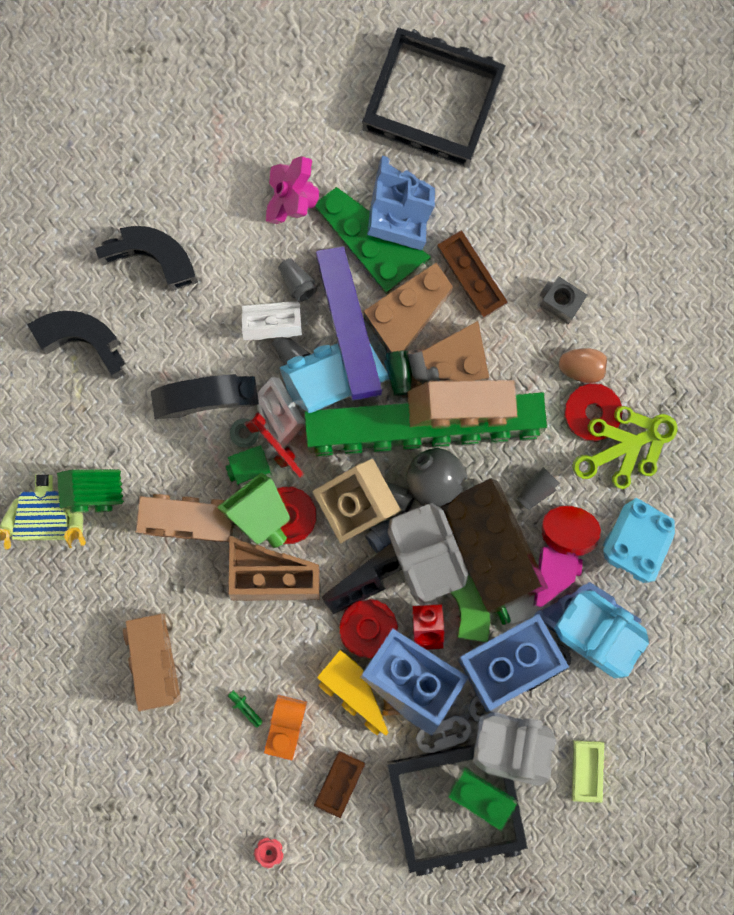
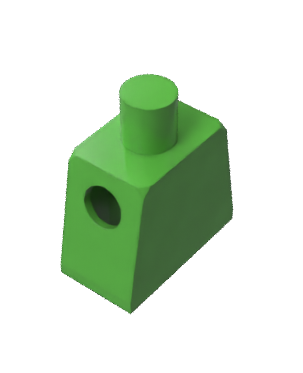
M260 473L217 507L238 529L256 544H260L266 539L272 548H277L287 540V537L280 528L289 521L290 516L273 480L263 473Z

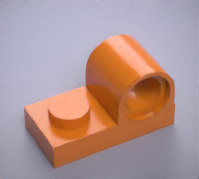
M278 695L264 754L293 761L307 701Z

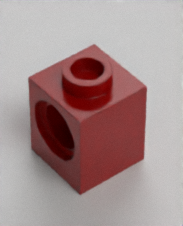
M442 604L412 606L414 642L426 650L444 649Z

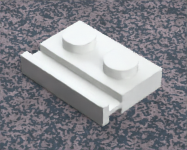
M298 301L242 306L243 340H262L264 338L276 337L289 338L302 335L300 302Z

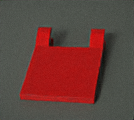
M259 412L255 414L256 416L251 421L244 423L251 433L259 431L279 454L278 457L275 456L273 459L281 468L289 466L299 478L304 475L294 462L295 454L289 447L285 449L281 447L264 427L266 420Z

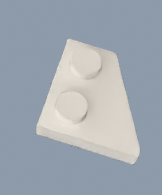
M271 377L257 393L259 401L257 410L266 420L264 427L284 448L306 422L280 378ZM268 442L269 448L264 449L266 458H274L278 453Z

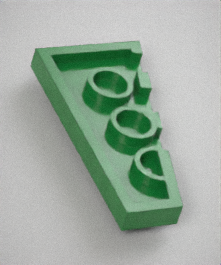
M335 187L322 197L314 206L385 294L389 293L431 259V256L423 250L367 235L370 211L338 187Z

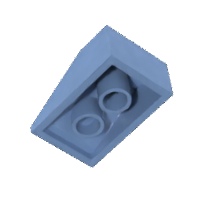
M539 614L458 659L486 712L495 709L569 667Z
M394 629L391 630L361 676L369 686L405 719L431 736L469 678Z

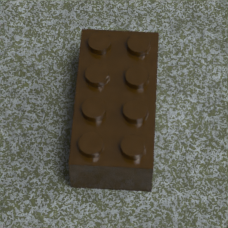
M492 478L461 492L451 502L440 506L445 513L456 544L487 612L497 613L548 588L498 481Z

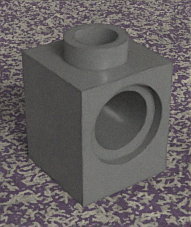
M558 276L554 284L548 281L539 296L544 298L540 307L569 324L588 295ZM554 294H565L568 298V304L559 305L556 303Z

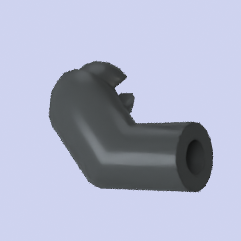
M422 349L411 350L407 353L412 375L417 381L425 384L440 380L438 368L431 367L427 369Z

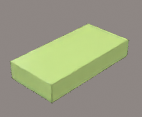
M573 740L571 800L573 802L603 803L604 742Z

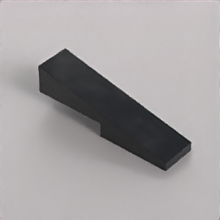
M392 543L321 596L323 602L333 614L350 607L355 602L362 601L385 590L382 579L402 570Z

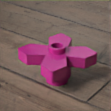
M300 156L294 158L290 166L280 163L271 167L269 184L274 189V196L267 205L266 222L279 224L285 222L287 216L294 218L304 217L307 215L308 208L311 209L316 205L319 198V190L312 182L307 181L311 176L312 159Z

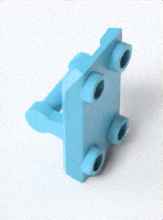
M638 498L633 499L623 506L613 530L608 534L602 545L604 547V558L614 567L622 568L634 575L633 578L642 583L655 581L675 535V520Z
M579 590L554 627L563 643L614 679L629 676L639 656L649 645L646 628L633 620V615L620 607H615L594 591Z

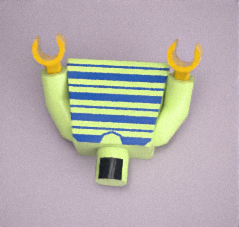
M35 475V492H20L19 498L12 502L0 524V541L4 540V548L6 550L11 547V536L12 540L17 541L65 540L69 548H72L71 544L75 539H79L81 546L86 544L82 534L83 514L70 513V508L60 509L58 491H53V475Z

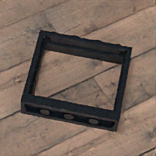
M397 27L364 115L362 131L469 168L503 78L506 65L494 61L492 56L484 58L476 55L469 48L450 46L441 38L432 37L430 39L422 36L415 29L409 31ZM402 48L492 80L468 146L377 115Z
M476 743L387 761L409 873L415 872L416 876L428 875L434 872L433 868L445 866L446 870H452L462 867V862L474 860L475 864L492 861V856L504 854L505 858L515 857L522 854L521 850L528 849L514 780L503 777L506 793L515 798L517 802L516 807L511 813L516 839L417 860L415 858L399 775L473 760Z

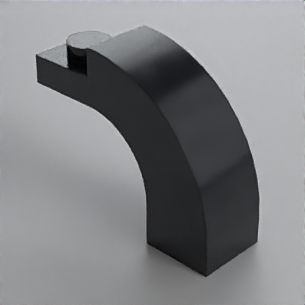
M146 226L120 228L122 240L118 241L117 238L109 239L102 242V246L95 248L98 259L103 265L132 256H147L156 260L162 266L167 285L171 291L199 283L193 264L182 246L170 235L158 229Z
M57 311L46 314L27 324L40 348L45 353L49 354L70 342H85L95 347L111 376L116 380L126 374L122 368L126 364L118 349L112 351V349L122 343L97 318L77 311Z
M236 374L209 376L175 382L151 390L154 419L181 418L205 410L253 407L259 404L255 376H236Z

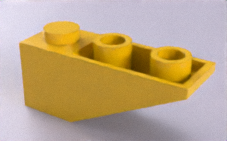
M340 649L317 677L321 681L318 686L329 696L332 697L334 694H337L344 701L341 706L350 714L355 716L359 713L366 719L364 725L375 735L381 732L386 736L389 733L371 686L361 678L364 669Z

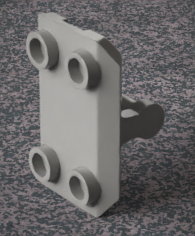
M430 503L390 519L388 535L414 597L421 602H427L465 586L468 572L445 513L441 508Z
M493 712L480 717L473 763L486 773L542 786L551 777L552 767H550L556 739L552 730L542 725V721L535 719L522 720Z

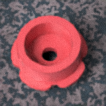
M264 838L260 840L258 847L254 850L256 861L265 868H272L275 864H279L284 856L281 850L282 844L276 839ZM271 850L272 854L267 855L266 851Z

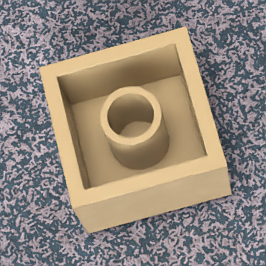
M374 459L353 467L312 491L340 543L401 511Z

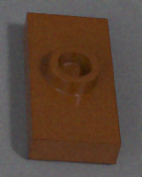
M339 750L314 806L341 819L366 762Z

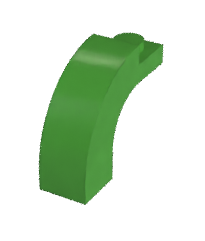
M468 575L463 588L450 592L459 608L457 637L488 642L490 613L487 612L473 579Z

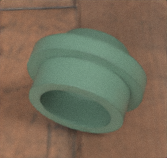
M246 418L235 421L230 428L231 440L235 445L242 448L254 445L259 437V431L256 433L250 432L249 437L245 439L240 437V431L243 428H247L244 423L251 421Z

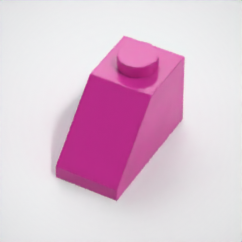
M549 547L540 548L538 567L548 588L534 595L533 606H544L574 583L576 576H581L583 559L575 556L576 553L568 552L567 555H564Z

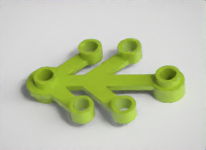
M619 406L614 412L617 422L622 424L631 422L647 429L637 435L607 425L602 419H592L588 424V430L592 435L598 437L606 436L620 441V443L593 456L580 455L576 457L572 464L574 474L582 479H590L597 473L598 466L625 454L619 471L615 472L612 476V483L619 489H626L631 484L630 476L641 446L651 441L647 457L638 463V471L644 476H653L657 472L656 463L664 443L672 441L677 434V423L671 416L659 414L649 418L633 412L630 407ZM626 409L628 417L625 420H621L620 412ZM596 422L602 424V430L598 433L593 429ZM661 423L666 425V431L663 434L658 432V426ZM582 461H586L588 468L586 471L581 472L579 464ZM650 462L652 469L646 473L643 470V466L645 463ZM620 475L626 477L623 485L617 483V478Z

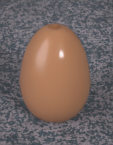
M592 348L574 349L564 353L559 359V369L571 379L584 383H595L605 378L607 357L599 350Z

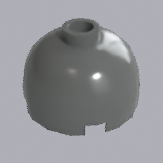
M441 448L428 449L418 454L409 465L406 474L408 488L414 498L422 506L433 503L438 507L451 502L461 493L463 489L461 483L464 478L467 481L468 476L462 462L453 453Z

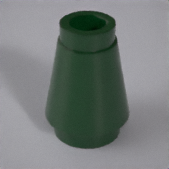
M394 351L386 354L384 364L394 396L408 395V391L411 390L412 372L407 354L409 351Z

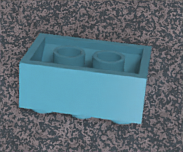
M338 343L332 346H320L314 350L313 354L306 357L297 356L287 361V365L279 367L287 392L293 402L308 413L351 396ZM371 346L381 383L388 380L389 377Z

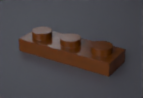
M462 230L437 245L440 254L482 319L507 305L508 301Z

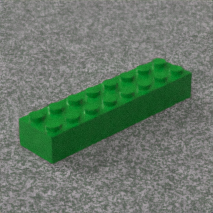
M544 392L516 394L517 417L506 420L507 425L488 426V422H479L478 426L460 427V424H450L449 427L432 428L431 426L410 427L409 403L316 410L312 413L305 411L307 447L309 452L314 453L316 457L333 456V451L344 450L345 455L362 454V449L374 448L375 453L390 452L392 446H403V450L421 449V444L432 443V448L449 447L450 443L454 441H461L462 446L479 444L481 439H490V443L508 442V439L519 436V441L537 440V437L547 429Z

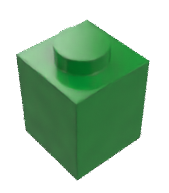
M261 445L229 456L230 464L225 466L230 481H236L239 487L246 485L260 473L268 477L272 476Z

